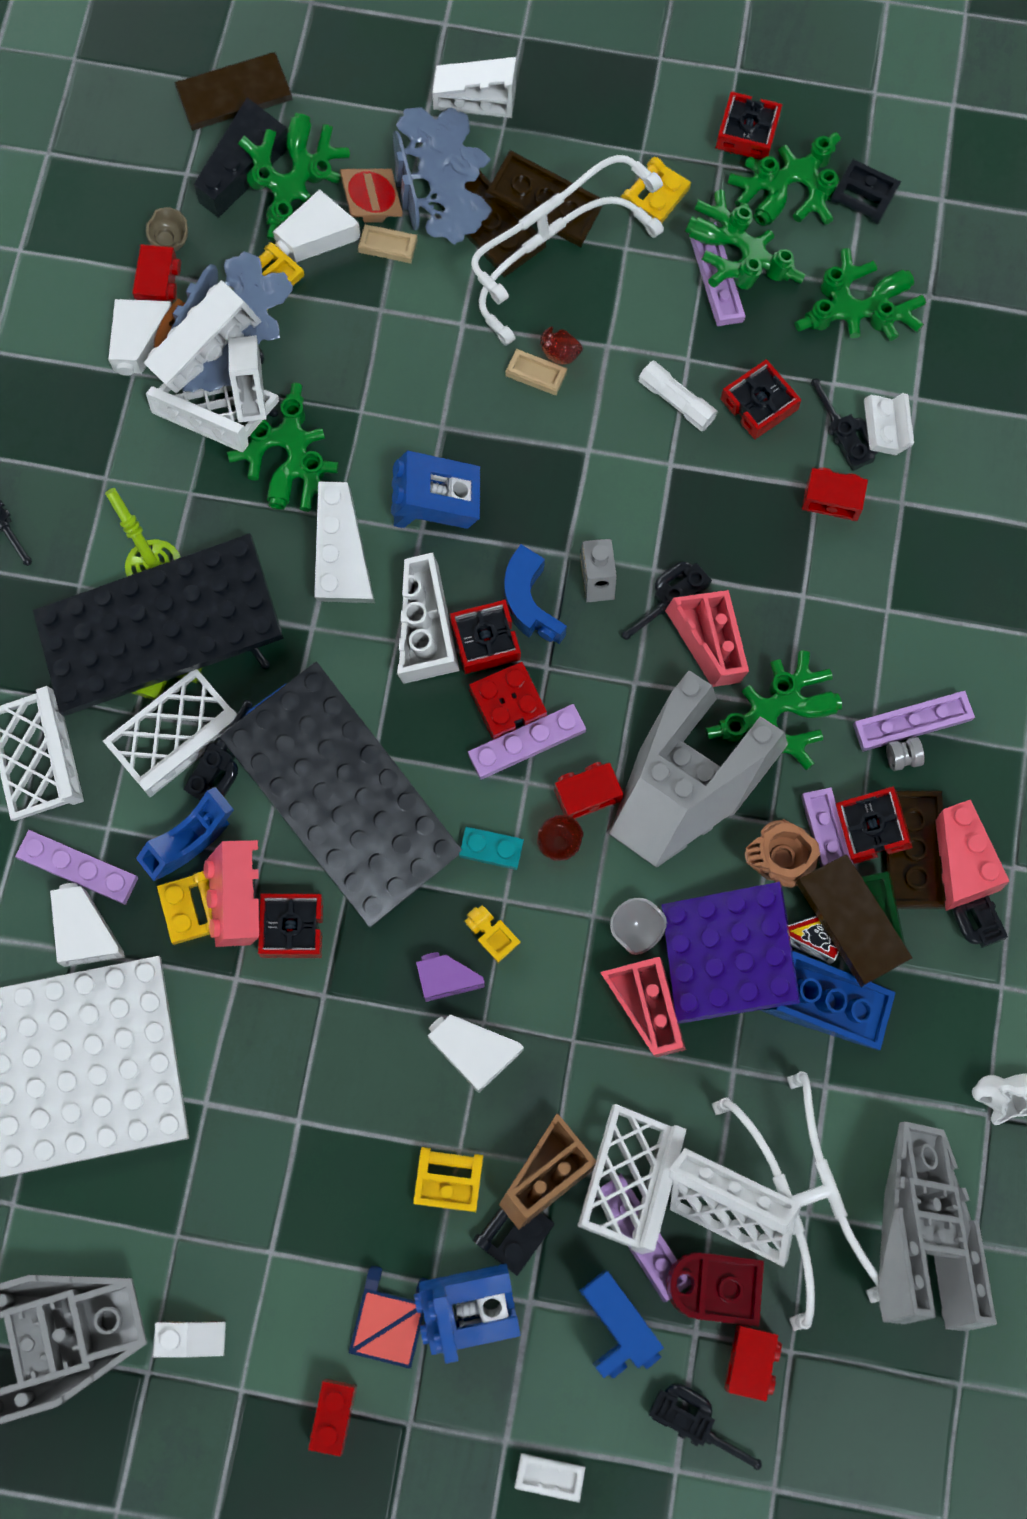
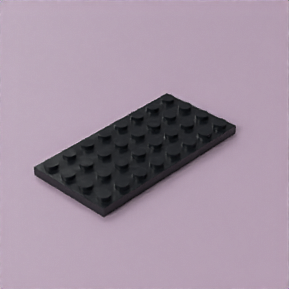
M250 533L33 610L59 713L62 716L70 715L284 639L257 549Z
M317 661L219 736L369 927L444 868L462 851Z

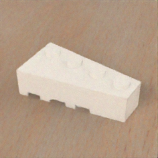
M221 280L217 285L212 286L208 290L206 297L197 306L189 310L187 317L178 326L170 330L167 338L159 347H155L150 351L148 358L143 363L173 392L177 393L203 371V364L206 361H215L223 355L222 350L228 344V339L244 337L242 333L244 329L250 324L255 328L262 321Z
M318 481L314 597L319 602L375 603L351 489L347 482Z
M433 553L404 559L401 638H399L400 657L397 675L405 684L458 672L460 670L439 566Z

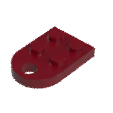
M708 1253L686 1254L672 1265L668 1273L667 1293L670 1302L679 1313L689 1318L759 1327L764 1261ZM683 1274L687 1275L691 1281L689 1291L684 1294L677 1288V1280Z

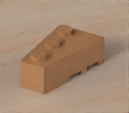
M558 1113L499 1203L500 1207L518 1229H521L585 1178L595 1167V1158Z

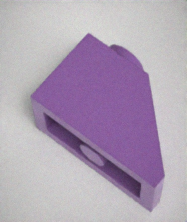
M438 952L422 956V961L416 962L425 1002L485 987L484 979L481 975L447 955L440 956Z

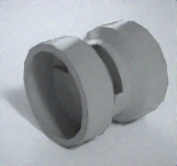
M918 737L909 738L903 743L899 741L887 743V759L892 771L902 770L908 765L912 767L924 765V751Z

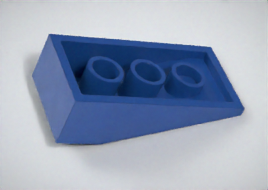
M792 951L800 1003L762 1009L760 1011L862 1046L881 1050L896 992L872 982L861 987L854 975Z

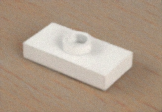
M521 1453L515 1489L580 1502L585 1467Z

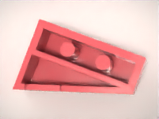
M729 590L673 598L665 611L709 683L713 687L740 683L749 672Z
M971 799L943 809L935 821L939 856H941L942 883H944L945 909L948 911L1001 891L1009 883V879Z
M258 840L222 841L208 857L207 861L204 862V876L206 879H209L210 888L207 891L206 900L208 908H212L213 918L210 920L209 931L210 936L215 938V947L252 945L259 938V898H254L253 879H258V869H252V851L258 850Z
M660 957L600 972L655 1057L686 1050L676 1018L665 969Z

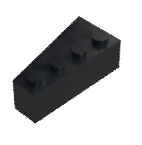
M246 98L194 183L198 202L218 218L250 188L247 182V174L254 167L253 159L238 145V142L244 135L256 146L262 145L266 129L276 132L270 159L272 165L288 150L287 127L249 98Z

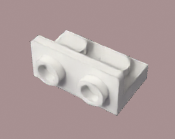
M902 393L894 399L871 394L864 399L870 450L898 455L914 444L908 394Z

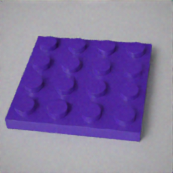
M780 882L662 904V912L667 920L665 935L675 1014L679 1024L800 1003L784 895Z

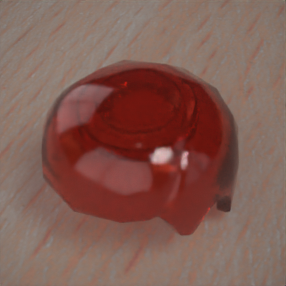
M551 326L540 337L542 351L550 361L559 365H568L576 360L584 348L566 330L561 329L556 333H552L554 327Z
M555 815L541 824L537 835V846L543 856L553 861H566L580 850L584 833L580 824L574 818L568 815Z

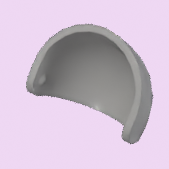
M633 898L617 907L611 917L610 928L614 938L631 954H642L654 947L661 939L666 929L667 920L664 913L648 899Z

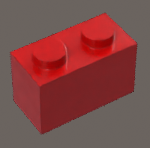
M141 244L132 292L135 300L170 302L176 300L177 285L175 278L180 275L181 260L177 259L174 247Z
M812 468L807 481L802 510L857 521L863 510L868 479L861 478L859 475L852 473H835L828 468Z
M601 762L593 763L585 768V772L577 775L574 772L564 774L554 784L555 795L567 822L619 803L623 798V792L610 762L603 765Z
M736 1325L724 1391L767 1402L768 1395H773L776 1384V1375H772L774 1361L779 1362L782 1343L778 1342L779 1335Z
M329 1379L322 1381L308 1450L341 1457L344 1453L357 1385Z

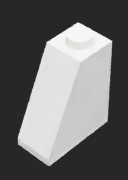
M320 189L273 231L276 241L275 245L294 262H299L355 242L360 238L359 222Z
M115 299L108 358L114 373L121 375L142 374L146 367L143 362L148 358L150 351L154 349L157 330L165 314L172 306L170 301Z
M257 335L228 339L229 376L238 423L267 419Z
M67 883L60 885L57 890L50 891L57 963L63 967L125 958L123 949L90 895L83 887L78 886L76 883Z
M449 1015L446 1019L441 1016L429 1027L431 1033L428 1035V1039L478 1093L524 1050V1047L517 1041L453 1015Z

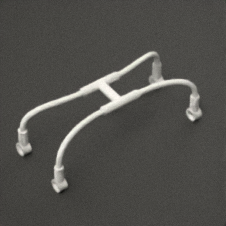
M615 155L606 158L589 169L562 193H557L519 220L517 225L487 242L476 251L471 264L474 273L478 277V281L483 285L479 297V308L486 319L485 322L497 334L502 344L505 346L515 340V335L508 326H504L493 314L488 312L486 307L488 291L497 304H501L508 299L509 295L506 289L500 283L497 284L495 280L522 255L530 253L565 228L568 222L595 207L606 204H618L634 212L633 215L645 226L652 238H655L664 231L661 222L657 218H652L641 207H637L632 202L619 197H606L591 201L565 217L558 218L549 226L547 214L561 205L565 198L598 171L613 163L622 162L630 165L632 171L644 181L646 188L651 193H654L663 186V182L657 173H651L641 162L635 161L628 156ZM537 222L538 233L522 244V248L506 259L491 276L486 272H482L478 262L484 253L522 229L526 230Z
M801 1071L787 1077L791 1089L803 1087L808 1131L816 1159L815 1165L822 1185L793 1196L786 1177L781 1173L770 1148L748 1116L729 1097L711 1103L715 1115L732 1111L751 1133L773 1172V1181L779 1194L800 1203L801 1207L828 1198L835 1219L839 1220L852 1249L876 1284L875 1287L866 1290L870 1303L880 1301L878 1291L879 1274L867 1258L849 1226L844 1204L827 1159H824L815 1125L811 1086L807 1073ZM799 1214L794 1222L793 1235H796L803 1261L806 1282V1312L789 1318L793 1331L811 1327L815 1306L812 1265L803 1233L805 1229Z

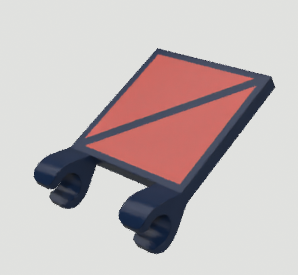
M371 1266L368 1270L349 1353L411 1369L424 1313L417 1314L415 1299L412 1300L377 1291L382 1268ZM421 1278L419 1282L429 1279ZM418 1282V1285H417L416 1293H420V1292H419V1282Z

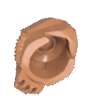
M785 819L772 821L765 825L761 830V836L745 848V858L748 865L767 880L780 882L782 886L790 888L797 886L796 881L816 869L818 857L821 855L818 842L805 830Z

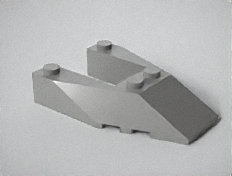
M691 671L685 674L671 692L641 746L609 832L610 836L656 868L688 847L687 844L700 835L704 836L717 823L726 817L730 818L733 816L788 745L785 732L761 716L721 767L684 743L683 741L717 699L713 686Z
M905 1121L899 1123L884 1193L878 1281L880 1310L883 1322L909 1324L936 1317L926 1254L934 1255L945 1328L949 1330L970 1331L997 1325L980 1226L978 1221H972L965 1202L970 1201L966 1188L959 1187L954 1173L958 1166L946 1133L942 1129Z
M27 1275L0 1283V1320L4 1319L17 1378L16 1384L0 1388V1424L60 1406L147 1344L133 1278Z

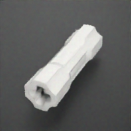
M651 361L639 375L638 381L654 394L660 395L700 431L706 430L717 416L718 411L702 398L696 397L672 378L671 374L657 362Z

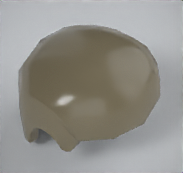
M158 208L154 211L153 216L146 225L148 242L153 246L174 247V251L180 250L188 237L187 219L179 210L174 208Z

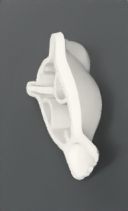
M1027 1074L1014 1075L1005 1079L996 1075H987L982 1077L972 1089V1096L976 1101L993 1109L990 1121L994 1125H1000L1014 1117L1027 1116Z

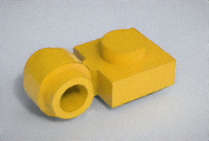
M483 905L479 908L474 907L467 914L468 918L464 922L475 934L479 931L485 933L478 939V942L497 963H500L521 943L501 920L494 926H491L490 921L494 917Z

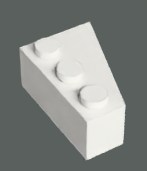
M516 57L436 66L432 93L433 110L446 111L451 107L463 113L512 118L516 86Z

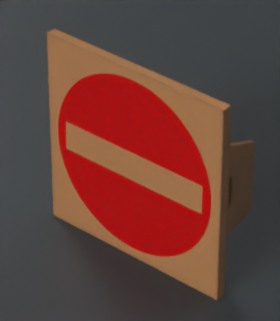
M340 169L350 216L363 217L364 223L383 222L387 217L403 216L392 169Z

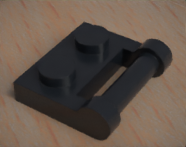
M852 159L830 202L836 205L839 203L872 218L871 221L879 225L901 181ZM848 189L879 204V206L875 208L844 192Z
M500 1207L481 1234L477 1233L472 1241L501 1264H507V1268L518 1276L555 1223L542 1213H539L521 1229L514 1226L499 1248H496L490 1242L509 1218Z

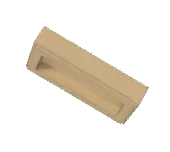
M365 224L358 251L363 254L411 263L418 239L417 235Z
M516 349L507 367L505 376L556 396L567 374V368Z

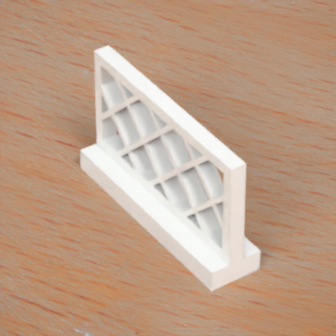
M163 383L159 388L152 386L146 392L151 413L242 453L249 446L247 438L262 422V420L249 421L244 427V425L234 421L237 419L236 411L232 412L231 405H235L234 397H228L227 393L232 391V386H223L219 390L212 392L199 389L193 393L183 391V393L172 395L168 393L171 389ZM264 390L267 416L279 402L278 395ZM225 393L226 398L209 402L208 396ZM205 397L206 403L197 405L189 402V400ZM227 406L229 410L228 413L219 415L211 411Z
M197 669L189 672L104 739L103 742L145 793L152 797L206 753L205 749L209 744H217L221 740L219 736L229 729L237 713L229 707ZM197 678L203 685L202 695H185L186 685ZM208 691L212 697H206V692ZM169 699L180 700L178 715L162 714L163 704ZM185 700L201 702L199 716L183 715ZM205 702L218 703L224 711L215 718L204 717ZM145 718H157L155 733L139 732L140 722ZM161 719L178 720L176 735L160 734ZM182 720L197 721V732L192 736L181 735ZM203 722H209L204 727H202ZM122 736L133 737L131 752L119 751L113 743ZM138 737L154 738L152 753L136 752ZM159 739L175 740L174 750L168 755L157 754ZM124 756H126V757H131V759H130V764H129V762L124 758ZM136 757L152 758L151 769L140 777L134 770ZM156 759H162L156 764Z
M48 686L36 689V694L0 705V715L7 712L14 715L6 730L0 728V732L4 733L2 737L0 734V775L10 820L17 821L68 803L75 805L84 802L65 718L59 713L54 690ZM37 702L39 711L33 721L23 717L22 715L27 706ZM20 719L31 724L22 740L12 735ZM36 728L42 730L45 736L39 749L28 743ZM9 737L20 742L12 758L5 755L4 746ZM26 746L37 751L28 767L18 762ZM43 755L50 758L51 766L45 776L35 771ZM16 764L26 769L18 785L11 782L10 773ZM32 773L43 779L35 794L24 789ZM50 782L56 786L59 798L46 801L41 796ZM21 792L33 797L26 809L17 810L16 801Z
M612 1105L578 1227L629 1246L632 1251L639 1254L654 1252L673 1179L669 1178V1169L681 1153L687 1129L677 1125L668 1126L620 1105ZM618 1115L628 1118L633 1129L632 1132L621 1136L616 1126ZM648 1127L660 1131L657 1144L650 1148L642 1133V1130ZM635 1134L643 1152L631 1157L623 1140ZM618 1144L625 1161L613 1166L607 1154L609 1147ZM645 1155L651 1168L649 1174L641 1178L634 1160ZM627 1164L635 1181L623 1187L615 1170ZM609 1173L617 1191L604 1197L599 1183L601 1177ZM637 1185L643 1198L641 1204L633 1208L625 1191ZM619 1194L627 1212L614 1218L607 1200ZM601 1204L608 1219V1222L601 1226L589 1222L592 1208ZM627 1216L630 1217L634 1225L632 1238L622 1235L617 1221Z
M684 1148L669 1169V1178L673 1179L670 1210L784 1267L788 1261L794 1222L800 1213L801 1204ZM697 1196H702L708 1205L703 1206ZM686 1199L693 1208L681 1203V1200ZM730 1210L736 1217V1220H731L725 1211ZM710 1213H715L721 1222L713 1219ZM759 1224L766 1234H760L754 1225ZM743 1227L749 1236L741 1233L738 1228ZM767 1242H773L779 1251L771 1248Z

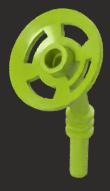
M111 488L105 492L106 497L121 520L120 526L123 527L127 538H131L135 544L125 562L127 577L133 575L132 566H135L137 573L142 572L140 565H144L145 569L148 570L164 564L160 561L159 554L164 557L165 563L170 562L168 555L163 551L164 548L172 554L174 560L181 558L177 549L170 543L158 539L146 540L142 534L143 528L139 526L140 523L136 520V516L130 514L116 488ZM138 552H140V554H141L140 557L135 556V555H136Z

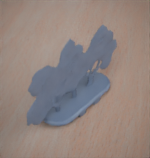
M422 107L404 109V116L399 118L396 126L398 130L409 137L411 142L408 147L404 148L398 131L393 133L396 160L394 179L396 187H401L400 203L402 210L408 209L412 227L414 230H417L420 224L419 207L425 208L431 214V218L427 221L425 227L427 234L434 238L446 237L453 244L464 240L465 234L475 233L480 228L481 221L485 220L492 211L491 207L481 196L465 189V183L475 181L480 174L479 169L485 167L491 159L478 147H466L462 144L470 133L469 118L465 113L458 112L450 107L446 111L441 112L438 119H434ZM416 143H423L422 147L415 148ZM407 154L419 157L420 162L417 173H410ZM424 178L429 182L430 192L426 198L416 197L413 179ZM436 193V199H431V195ZM429 202L440 203L444 206L445 210L443 212L433 209L434 205H429ZM434 214L442 216V219H436Z
M245 251L240 256L225 260L224 269L227 277L224 283L233 287V291L262 321L255 328L250 324L242 331L244 337L257 335L258 344L264 339L270 341L280 338L278 322L268 315L267 309L283 304L291 293L293 286L288 281L287 275L284 272L269 273L266 276L262 275L260 258ZM210 264L205 268L196 284L190 283L186 290L188 299L183 307L178 305L173 313L175 322L171 329L178 326L187 317L189 310L197 306L206 297L208 290L212 286L217 285L218 269L214 264ZM228 344L223 347V355L217 360L206 361L203 364V371L185 385L183 391L193 393L201 388L212 392L219 390L223 386H231Z

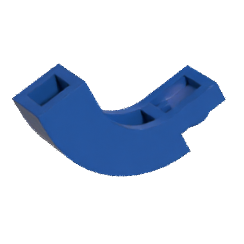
M520 544L511 557L505 573L504 598L506 599L511 619L516 627L527 637L530 638L536 629L538 634L546 641L552 642L553 640L560 644L566 636L567 625L540 609L534 602L530 592L533 584L544 570L545 559Z
M216 787L207 790L195 809L185 820L165 834L147 841L136 859L153 881L172 873L205 850L222 834L230 824L227 819L234 809Z

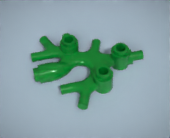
M295 113V116L291 118L287 133V149L293 162V168L287 174L277 172L270 161L276 136L275 131L266 129L262 145L256 146L245 135L238 142V145L253 159L254 167L247 174L249 186L255 190L269 188L273 192L274 202L266 210L267 225H269L267 238L275 241L273 231L292 215V201L299 199L305 203L312 197L306 189V181L320 183L325 179L339 184L341 174L331 170L329 160L350 157L348 147L335 148L330 145L333 127L327 124L322 126L316 152L310 154L306 146L312 126L310 123L311 118L302 113ZM259 172L263 173L265 178H262ZM278 208H281L284 214H281Z
M833 132L829 137L820 136L816 138L812 143L810 153L803 158H796L787 145L782 146L778 150L784 160V167L782 169H779V163L774 157L768 156L759 162L750 156L745 162V166L755 173L753 177H743L732 173L729 176L728 184L744 189V192L735 201V205L739 207L741 203L748 204L761 189L767 190L769 195L756 208L754 219L760 226L771 225L786 205L787 187L791 183L800 182L808 188L809 197L793 214L794 220L800 223L810 212H816L825 225L830 224L834 217L828 210L825 201L832 198L839 178L832 169H825L818 173V169L828 165L831 155L836 149L835 145L841 140L840 135Z
M724 190L715 191V206L698 199L694 210L717 220L722 224V227H718L699 216L697 218L692 216L685 229V232L689 233L688 237L711 246L732 244L742 252L740 260L730 261L705 250L701 260L713 265L718 270L708 279L711 287H717L727 278H734V282L739 288L750 289L760 276L762 268L766 269L767 276L774 281H788L791 279L797 283H802L806 274L794 268V256L790 250L781 249L776 251L774 255L766 250L765 246L774 239V234L771 230L765 231L758 237L750 236L746 232L753 220L752 211L748 204L741 203L739 207L730 212L727 209Z
M845 248L840 251L841 268L835 266L827 269L820 286L823 295L833 298L832 302L827 299L818 300L814 304L812 311L805 314V318L795 321L796 330L800 332L807 328L811 330H824L830 326L831 321L844 320L848 323L850 338H858L861 335V319L869 317L872 328L877 331H884L889 341H893L899 336L894 327L895 321L905 323L917 333L921 330L924 323L913 316L912 311L926 305V300L923 295H920L896 306L889 301L890 298L909 291L911 286L914 285V278L909 270H900L883 278L874 287L869 298L865 300L854 298L850 292L852 282L877 271V265L874 261H871L861 266H855L852 263L851 249Z
M292 383L290 394H287L286 398L282 401L281 412L283 421L278 427L273 428L266 420H262L251 433V441L243 453L233 450L227 452L230 463L244 459L248 460L250 465L247 478L257 481L259 480L264 452L273 446L285 448L288 458L276 469L269 483L267 495L269 507L277 510L285 509L286 505L289 504L292 482L295 478L300 477L304 480L300 510L309 512L311 511L313 496L318 494V481L322 482L320 479L324 476L325 472L337 474L339 464L338 462L323 461L322 456L318 452H307L306 450L309 444L323 440L325 436L322 428L305 431L301 427V424L305 421V411L303 407L304 398L301 396L302 385L300 383Z
M805 650L798 652L797 667L794 674L785 672L781 659L770 662L774 674V679L769 688L772 697L764 698L751 685H748L742 690V693L751 704L750 711L744 715L732 713L726 719L718 721V725L705 728L707 738L712 739L721 736L722 739L730 742L740 741L760 716L778 727L777 719L783 712H792L805 718H821L837 714L838 710H842V701L838 693L833 694L830 691L810 697H804L800 693L802 687L832 680L831 670L825 669L811 672L809 670L810 652ZM778 687H783L785 691L779 690ZM730 727L737 728L738 732L731 731ZM821 730L799 735L785 734L788 745L782 753L792 755L807 771L815 763L805 752V746L823 741Z

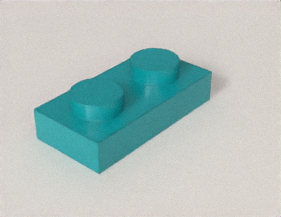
M466 827L459 858L518 870L524 839Z

